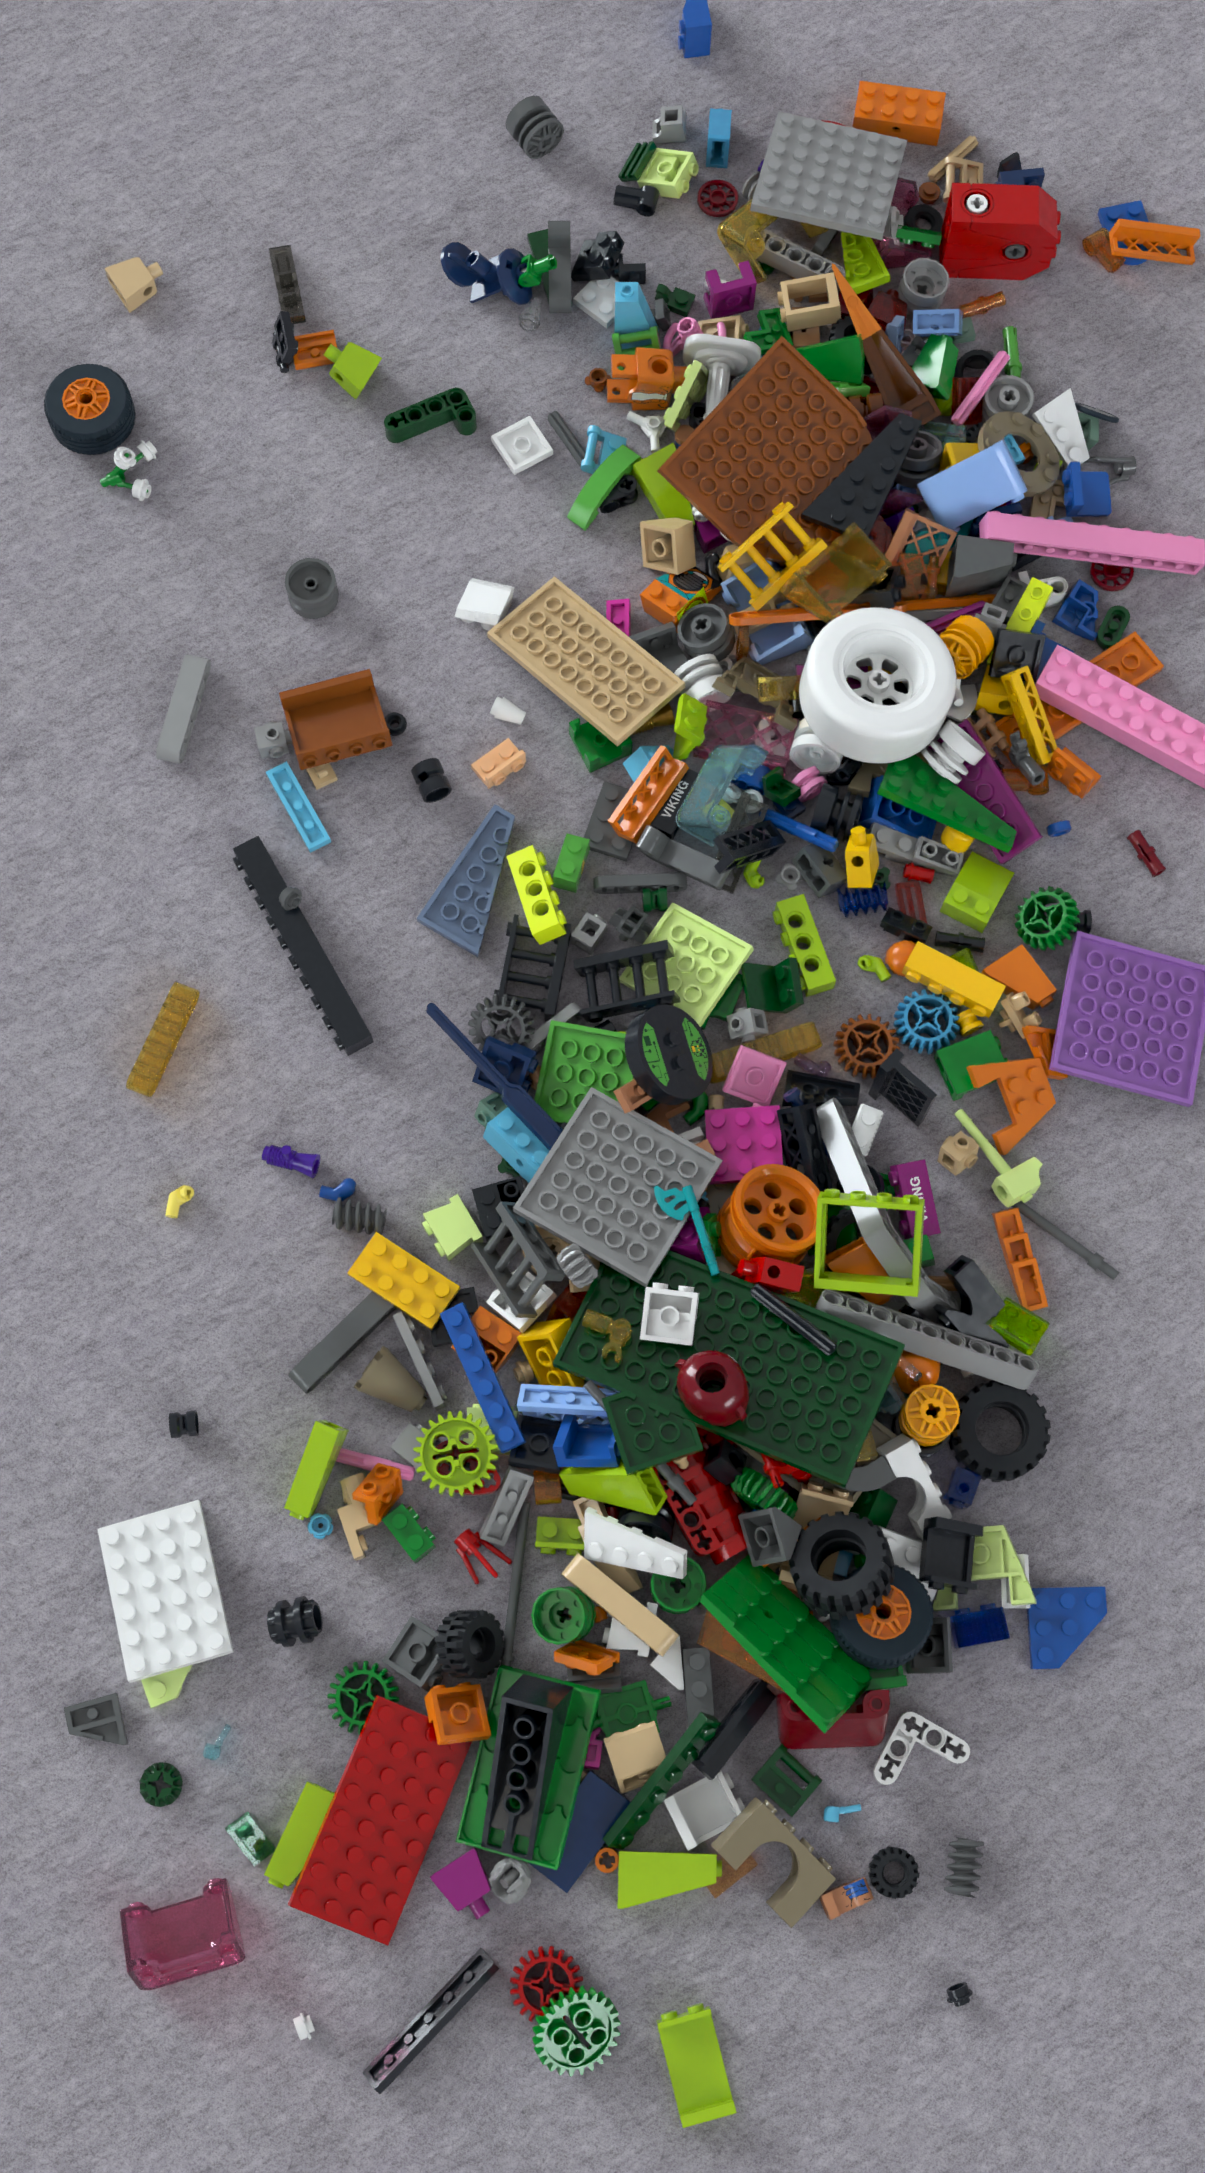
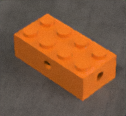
M860 81L852 127L898 137L910 143L937 146L946 92Z

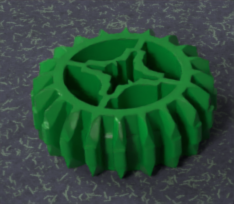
M1048 886L1047 890L1039 887L1037 894L1031 891L1029 899L1023 897L1025 904L1017 905L1021 912L1014 915L1018 920L1015 923V927L1018 929V936L1023 939L1026 945H1030L1036 950L1040 948L1042 951H1046L1048 947L1051 950H1055L1057 943L1060 946H1064V939L1072 940L1069 934L1077 931L1074 925L1080 923V919L1077 917L1080 914V910L1076 907L1077 902L1072 899L1068 892H1064L1061 888L1055 890L1053 887ZM1057 903V905H1054V904H1053V905H1051V906H1049V907H1045V905H1047V904ZM1046 930H1049V931H1050V932L1045 933V934H1036L1037 932H1040V933H1041V932L1046 931Z
M744 1467L742 1476L737 1475L731 1483L732 1490L736 1493V1496L752 1509L762 1510L776 1507L792 1519L796 1516L795 1513L798 1511V1507L793 1498L784 1492L781 1487L774 1488L771 1480L754 1469Z
M368 1661L363 1662V1669H360L358 1662H353V1672L347 1666L343 1667L346 1676L343 1677L338 1673L335 1675L336 1679L341 1681L340 1684H330L331 1688L337 1689L336 1694L330 1693L327 1695V1698L336 1700V1703L328 1705V1708L330 1710L338 1709V1712L334 1713L332 1718L335 1720L342 1716L343 1719L340 1721L339 1726L343 1728L349 1722L348 1732L353 1733L355 1727L358 1726L359 1735L365 1721H359L361 1714H363L367 1707L372 1706L373 1703L368 1702L367 1704V1702H364V1705L360 1706V1699L352 1695V1692L363 1694V1690H367V1696L371 1700H375L373 1687L374 1681L377 1679L384 1688L385 1699L393 1702L400 1701L399 1697H392L391 1694L392 1692H397L399 1687L389 1686L395 1680L394 1676L385 1679L384 1676L388 1673L386 1668L377 1673L379 1669L378 1663H374L372 1669L369 1670ZM368 1675L366 1681H364V1684L359 1689L346 1687L353 1678ZM343 1694L349 1696L354 1701L352 1717L344 1709Z

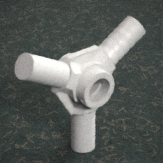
M629 411L626 419L640 425L646 436L650 438L651 453L653 454L660 450L659 437L662 436L666 429L664 425L665 420H663L664 416L642 417Z

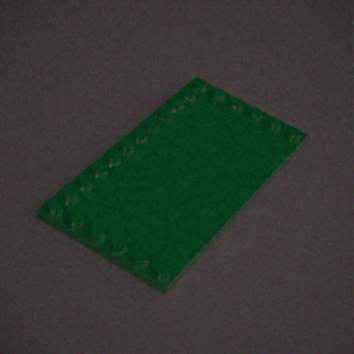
M670 1250L647 1287H652L653 1282L668 1284L669 1290H678L680 1285L694 1287V1293H700L693 1346L641 1340L640 1333L646 1287L601 1263L598 1269V1276L589 1287L553 1361V1367L587 1381L592 1380L596 1385L616 1393L628 1390L650 1403L652 1402L683 1419L695 1423V1426L846 1488L905 1349V1344L771 1291L837 1343L836 1350L830 1356L826 1355L752 1297L750 1291L755 1284L723 1271L711 1276L709 1266ZM708 1350L719 1351L734 1358L743 1370L748 1385L749 1401L745 1411L746 1419L743 1422L739 1419L735 1423L723 1427L711 1425L709 1422L692 1414L679 1396L677 1388L679 1369L674 1364L679 1359L687 1360L698 1352ZM713 1380L706 1382L701 1387L702 1390L710 1393L718 1392L724 1388L722 1383Z

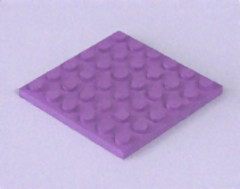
M1076 931L1072 942L1049 1070L1178 1105L1192 1106L1205 1033V966Z

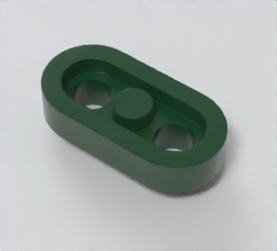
M1117 605L1108 610L1096 637V642L1101 648L1109 649L1120 641L1130 620V613L1125 607ZM1117 618L1120 622H1116L1113 619ZM1104 637L1110 638L1111 641L1105 640Z

